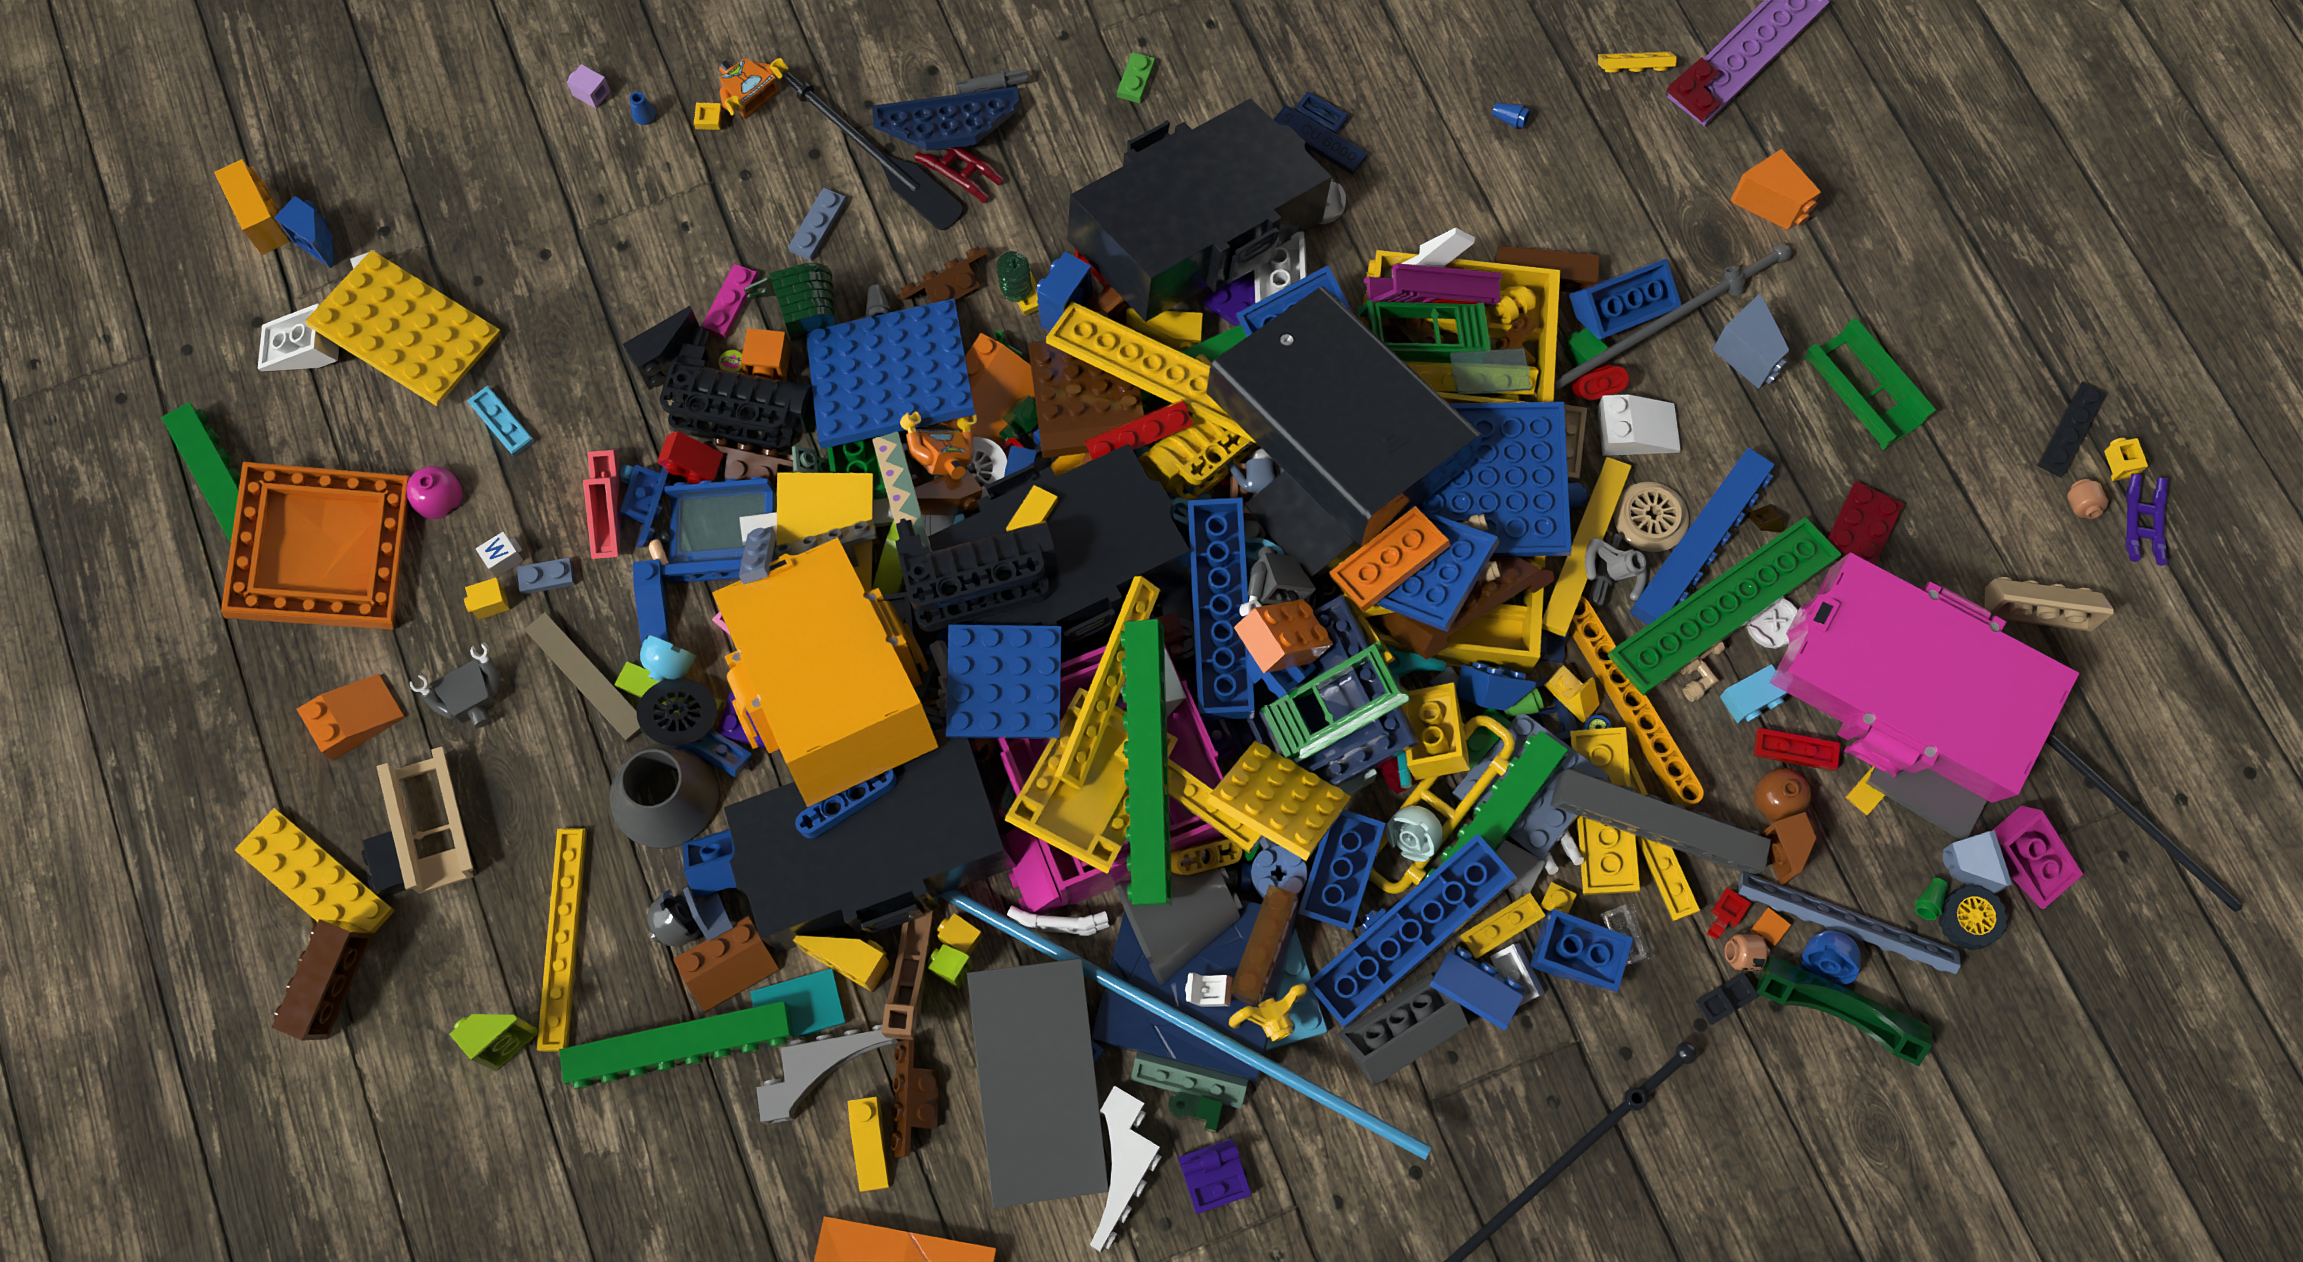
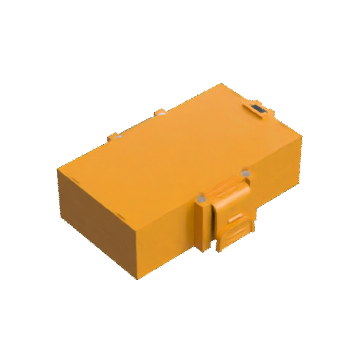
M838 537L798 555L784 554L779 556V559L770 563V571L766 578L763 577L746 584L739 580L712 592L737 651L724 657L730 668L727 680L735 697L732 704L752 748H757L758 745L754 738L757 736V733L749 718L750 715L768 753L780 749L807 807L938 748L922 704L914 690L915 687L922 685L911 653L916 664L920 663L925 672L929 668L909 625L907 623L903 624L893 603L884 601L879 588L865 593Z

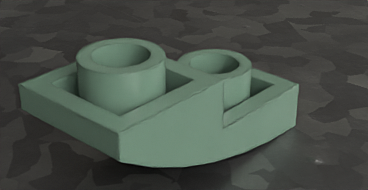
M796 445L792 447L795 473H831L829 459L818 457L816 450Z

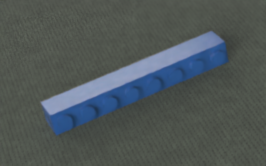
M1749 447L1746 449L1629 612L1646 625H1649L1671 610L1675 603L1679 604L1685 600L1689 594L1685 589L1689 584L1695 586L1703 575V572L1700 571L1703 564L1707 566L1711 564L1718 554L1713 550L1718 544L1723 547L1732 534L1728 532L1731 525L1735 527L1739 525L1746 515L1742 510L1746 505L1751 508L1759 497V494L1756 493L1759 486L1763 488L1767 486L1773 477L1769 472L1775 464Z

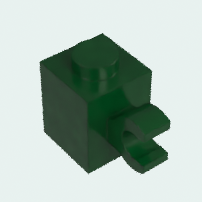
M1030 395L1017 400L1002 416L1007 425L998 434L1005 441L1009 438L1012 439L1016 434L1020 436L1030 432L1038 424L1036 402Z

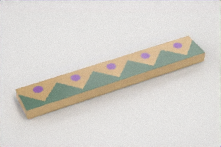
M898 431L872 439L895 525L900 522V519L905 518L906 521L911 519L915 535L919 534L923 547L928 546L929 551L932 552Z

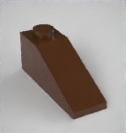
M965 468L964 476L960 479H953L948 474L914 488L922 515H959L964 512H971L978 507L977 500L981 499L983 489L967 468Z

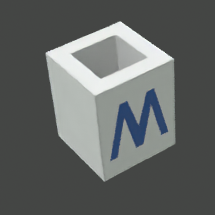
M504 532L476 548L480 557L496 578L523 562L519 555L522 548L514 537L509 539Z

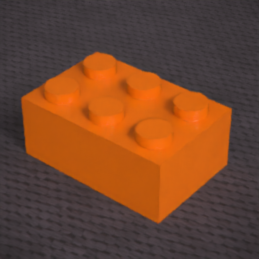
M1304 599L1256 607L1234 627L1263 673L1313 663L1333 645L1326 629L1320 625L1313 614L1312 608Z

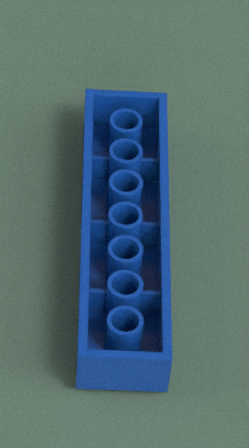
M1243 499L1188 500L1198 712L1202 721L1254 718L1253 681L1247 669V659L1250 652L1234 629L1246 617L1241 616L1240 606L1248 602Z
M1476 834L1306 984L1343 1027H1348L1518 878L1482 837Z

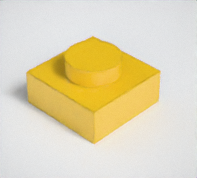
M696 103L695 129L720 130L721 103Z
M1551 882L1542 899L1540 908L1547 913L1555 909L1568 914L1577 894Z

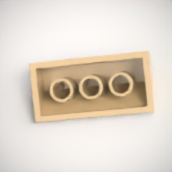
M1998 577L1985 587L1984 608L1991 611L1990 618L1997 616L2003 620L2091 632L2114 614V609L2103 593L2092 592L2089 588L2069 589L2060 584L2050 586L2039 585L2036 581L2017 582L2012 581L2008 577Z

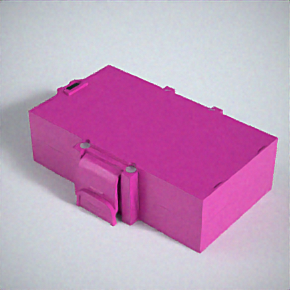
M1850 552L1829 569L1815 597L1797 611L1786 632L1789 639L1788 649L1770 684L1843 722L1837 735L1846 740L1854 737L1859 739L1853 742L1852 746L1846 747L1845 753H1850L1883 772L1891 774L1890 776L1893 778L1901 770L1914 774L1928 768L1993 803L2019 795L2079 673L2001 632L2006 621L1997 616L1990 618L1991 611L1944 586L1940 587L1932 582L1917 588Z

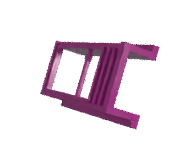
M1397 263L1392 266L1393 279L1370 276L1364 279V284H1367V298L1372 300V302L1429 303L1436 299L1480 302L1484 303L1485 308L1500 303L1499 279L1502 278V273Z

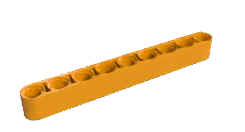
M1581 596L1577 609L1581 611L1582 615H1573L1568 630L1673 803L1685 806L1686 810H1691L1701 801L1704 794L1700 782L1647 696H1643L1610 658L1607 661L1599 658V652H1603L1608 656L1609 652L1616 645L1589 601ZM1584 630L1592 631L1595 637L1590 638L1586 636ZM1611 675L1620 676L1623 683L1614 682ZM1625 698L1634 699L1637 706L1628 705ZM1640 721L1648 722L1651 729L1646 730L1642 728ZM1654 744L1662 745L1665 753L1657 752ZM1668 767L1676 768L1679 772V776L1675 777L1671 775L1668 771ZM1683 790L1691 792L1694 800L1686 799L1683 796Z

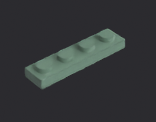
M1137 1051L1131 1080L1197 1098H1209L1239 1109L1242 1108L1248 1083L1247 1079Z

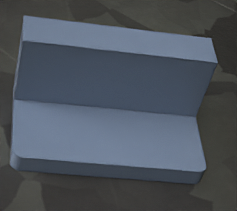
M688 887L683 889L693 918L707 941L733 928L718 892L697 902Z

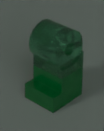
M1178 1092L1170 1097L1168 1108L1170 1114L1175 1119L1185 1120L1190 1118L1206 1123L1205 1131L1217 1132L1223 1102L1185 1092Z

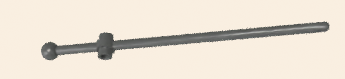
M1777 243L1772 248L1770 254L1741 271L1739 266L1725 268V275L1721 283L1555 379L1554 389L1558 390L1723 292L1728 290L1729 295L1741 294L1744 291L1745 279L1776 261H1787L1791 257V247L1787 243Z

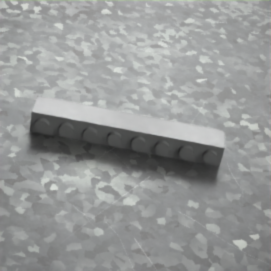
M1569 768L1557 775L1550 805L1552 807L1740 872L1744 871L1754 875L1765 871L1771 840L1761 837V833L1758 831L1741 830L1736 828V824L1732 822H1719L1711 819L1709 814L1687 811L1683 805L1661 802L1660 797L1638 794L1634 788L1629 786H1615L1610 784V780L1603 777L1592 778L1585 775L1583 770L1577 768Z

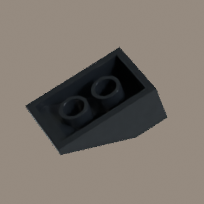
M690 306L622 344L631 363L648 390L665 383L672 360L679 356L683 343H691L695 328L698 329L700 327Z

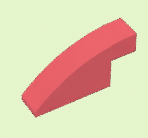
M618 449L587 452L590 478L583 480L591 558L619 557L621 515L618 513L621 507V482Z

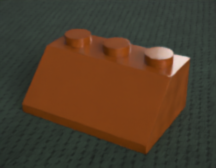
M749 916L735 923L732 929L710 941L705 940L673 959L686 985L704 1013L780 971L766 943L760 939L755 923Z

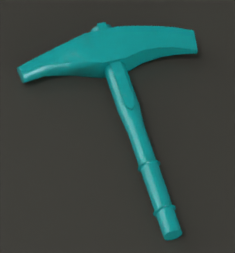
M1387 646L1396 658L1387 666L1399 689H1401L1399 678L1427 670L1444 672L1446 670V661L1433 657L1426 660L1416 653L1395 651V647ZM1405 751L1397 756L1398 773L1400 774L1401 788L1412 787L1411 771L1407 765Z

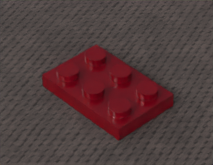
M1855 481L1846 496L1827 540L1842 554L1841 558H1844L1851 552L1876 565L1904 503Z

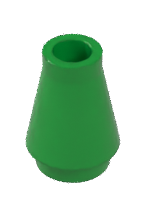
M1933 878L1928 887L1914 902L1915 913L1921 918L1930 921L1936 920L1937 917L1941 916L1948 883L1940 878Z

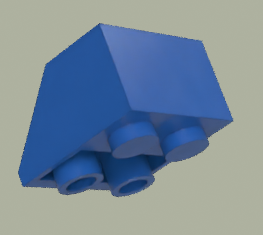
M1474 661L1473 666L1462 664L1456 693L1458 697L1481 707L1506 711L1534 689L1536 682L1527 679L1526 673L1513 671L1510 667L1496 665V668L1489 667V664Z

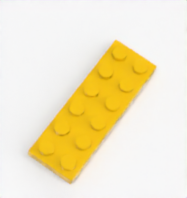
M1626 727L1570 731L1572 749L1608 774V780L1611 781L1610 784L1618 787H1631ZM1578 816L1580 853L1584 858L1581 864L1583 895L1640 892L1635 835Z
M275 808L235 849L238 854L317 922L319 919L346 921L375 933L395 911Z

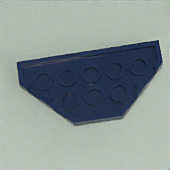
M1017 86L872 105L873 122L876 129L926 151L977 144L1021 109Z

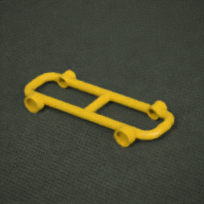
M1479 715L1471 718L1466 724L1463 723L1466 741L1477 727L1485 726L1503 740L1504 747L1458 807L1454 810L1429 791V788L1439 776L1422 779L1400 807L1402 809L1411 805L1416 806L1423 799L1448 818L1442 826V842L1438 849L1497 773L1503 776L1507 772V767L1510 763L1508 759L1514 751L1515 741L1507 728L1489 716ZM1385 829L1376 856L1388 842ZM1430 856L1424 862L1415 861L1397 883L1389 882L1376 872L1373 867L1369 880L1387 893L1398 894L1404 892L1412 883L1417 886L1427 874L1423 869L1433 856Z

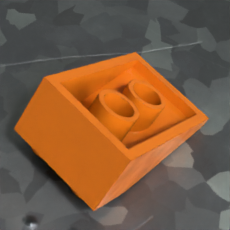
M380 674L323 693L297 708L321 753L332 761L405 718Z

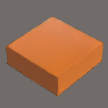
M1768 907L1750 931L1762 937L1773 948L1791 924Z

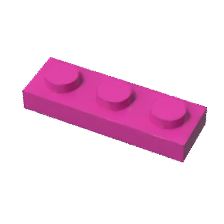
M733 264L701 325L704 330L723 339L727 338L747 300V295L750 294V292H744V288L756 282L758 278L757 272Z

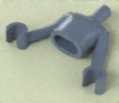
M1216 453V460L1220 462L1221 457ZM1251 459L1245 464V479L1233 460L1226 465L1241 488L1253 494H1258L1284 471L1280 467L1276 476H1274L1272 460Z

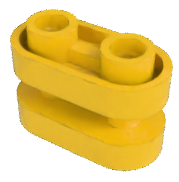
M1509 286L1500 292V303L1485 308V313L1493 323L1509 324L1516 320L1519 314H1526L1535 308L1536 296L1531 289H1527L1524 286Z

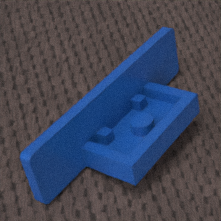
M639 465L634 466L618 513L643 523L636 544L640 548L645 542H650L655 528L651 527L653 518L658 519L663 505L659 503L661 494L666 495L665 486L670 484V481L666 479L668 472L665 471L663 466L660 473Z

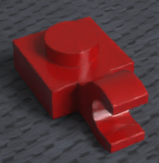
M1728 887L1725 888L1711 910V913L1716 915L1717 918L1706 934L1716 940L1722 935L1728 924L1735 928L1751 902Z

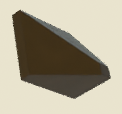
M1770 504L1747 513V517L1761 531L1778 533L1784 531V518Z

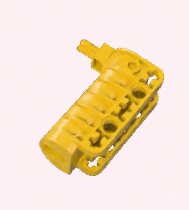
M1199 354L1196 357V360L1211 366L1212 363L1203 354ZM1192 414L1190 416L1193 422L1192 426L1164 437L1138 458L1146 475L1151 480L1160 481L1167 494L1170 492L1175 498H1184L1186 500H1198L1204 492L1207 493L1231 472L1226 465L1231 460L1234 463H1241L1249 458L1248 454L1261 448L1257 443L1196 414ZM1216 453L1221 457L1220 462L1216 460ZM1193 484L1197 485L1193 489L1192 495L1189 493L1183 494L1184 488L1188 489Z

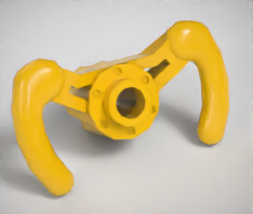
M1301 983L1293 986L1289 993L1280 1001L1270 998L1258 1005L1259 1008L1246 1006L1230 1017V1027L1239 1028L1241 1022L1248 1019L1262 1026L1267 1038H1271L1272 1042L1293 1033L1291 1028L1293 1023L1289 1013L1295 1002L1307 993L1306 985Z

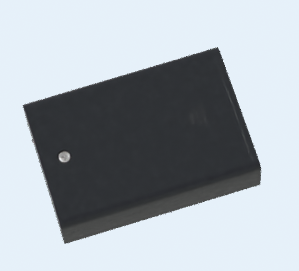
M1324 286L1317 288L1217 357L1210 366L1207 395L1361 547L1468 468L1475 460L1482 439L1481 433Z

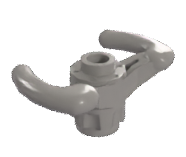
M1599 538L1591 539L1585 553L1587 578L1594 580L1597 576L1595 569V554L1597 552L1607 562V571L1614 580L1621 581L1637 576L1635 587L1630 594L1631 600L1637 601L1646 585L1647 572L1644 555L1639 551H1633V549L1625 552L1617 550Z

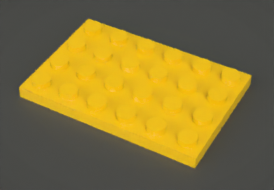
M370 250L305 320L308 327L437 407L500 336V329L373 250Z

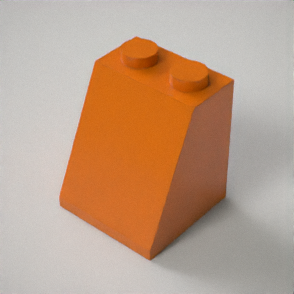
M1780 149L1742 175L1730 200L1734 204L1789 230L1795 225L1798 227L1803 225L1810 218L1809 213L1816 207V200L1821 191L1792 159Z

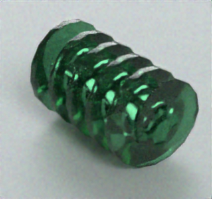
M1017 251L1005 252L997 260L999 287L1006 300L1011 302L1025 300L1029 296L1032 287L1028 259Z

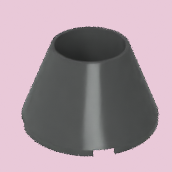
M651 744L629 756L617 770L610 788L611 813L620 830L634 842L655 849L678 847L682 843L696 838L711 822L710 819L719 803V782L710 762L683 745ZM666 769L675 770L679 773L677 788L666 801L654 806H643L638 803L639 789L649 775Z

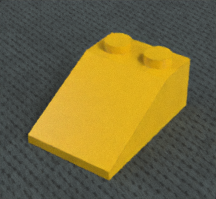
M1454 682L1408 691L1411 701L1402 705V708L1420 742L1419 745L1406 751L1407 765L1415 780L1470 770L1467 743Z
M795 936L793 939L801 951L870 992L874 991L890 965L886 958L887 953L883 951L884 948L872 940H868L865 943L860 939Z

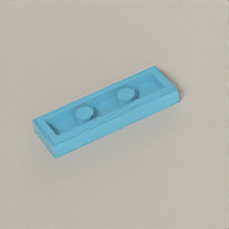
M486 386L467 400L513 457H516L535 443L530 434L489 386Z

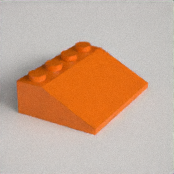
M980 333L965 356L975 415L977 417V421L970 431L973 433V437L987 438L1001 446L1005 440L998 433L1007 425L1002 416L1017 400L1030 395L1035 401L1031 365L1002 343ZM959 418L930 424V426L945 425L951 430L963 432L957 425Z

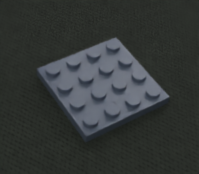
M1520 714L1513 719L1508 728L1515 741V748L1508 759L1509 762L1515 756L1521 757L1526 750L1523 746L1531 734L1537 735L1540 730L1568 749L1569 752L1567 758L1508 836L1509 839L1525 851L1543 860L1578 817L1576 814L1550 806L1557 775L1569 768L1583 770L1585 775L1592 778L1603 777L1609 779V775L1529 716ZM1501 738L1453 791V796L1461 802L1503 749L1504 742ZM1509 770L1503 776L1497 773L1470 808L1471 810L1475 811L1483 800L1485 802L1489 800L1493 794L1490 792L1492 786L1499 778L1503 780L1509 773Z

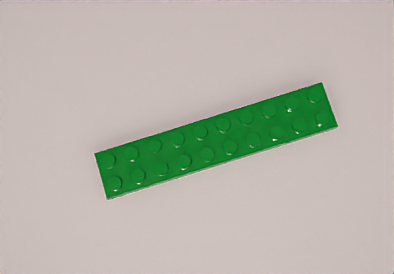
M1804 517L1609 652L1608 657L1636 689L1645 696L1836 562L1842 554Z

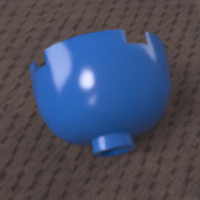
M1826 930L1818 932L1808 940L1802 955V966L1813 974L1822 978L1835 980L1834 983L1842 985L1856 980L1861 967L1862 956L1858 944L1851 937L1840 931Z

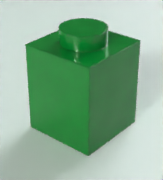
M1585 328L1580 333L1575 331L1566 340L1568 344L1564 354L1576 366H1579L1605 351L1608 347Z

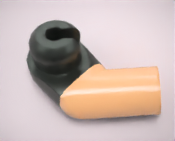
M666 530L653 533L649 544L653 560L660 559L663 565L669 564L663 550V545L670 543V536Z

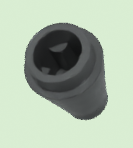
M879 285L868 287L866 316L872 318L873 316L890 313L891 309L882 287Z

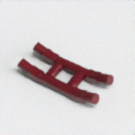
M961 147L944 148L943 150L948 153L941 161L930 154L916 152L914 155L915 161L946 176L963 187L972 196L974 195L982 203L987 200L989 195L978 184L969 179L973 173L978 170L997 186L1004 179L990 164L980 160ZM957 157L968 163L961 173L949 167Z

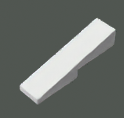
M1454 228L1420 245L1419 255L1402 264L1444 267L1473 245L1475 237L1458 228ZM1392 268L1385 271L1384 278L1393 279Z

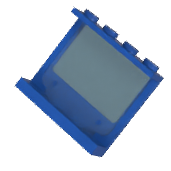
M752 477L750 480L741 481L738 479H726L725 482L701 481L699 484L680 482L675 483L674 486H665V492L671 498L669 564L662 565L661 575L669 584L740 579L739 571L745 545H743L739 517L774 513V487L769 480L763 477Z

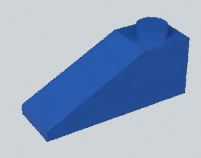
M660 559L633 562V584L641 645H643L647 635L669 642L667 580L661 575L663 564Z

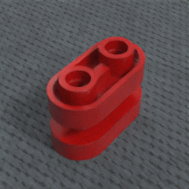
M1602 365L1570 382V390L1576 397L1595 400L1625 389L1629 381L1628 373L1619 366Z

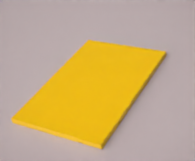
M777 473V546L783 543L799 541L807 536L827 533L832 529L851 526L859 521L873 520V473ZM873 539L852 545L859 565L853 569L865 593L872 591Z

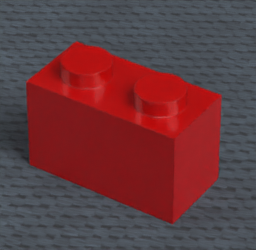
M676 431L666 436L657 464L665 467L664 469L668 473L680 474L688 478L687 481L691 484H699L701 481L713 482L723 453L680 431Z

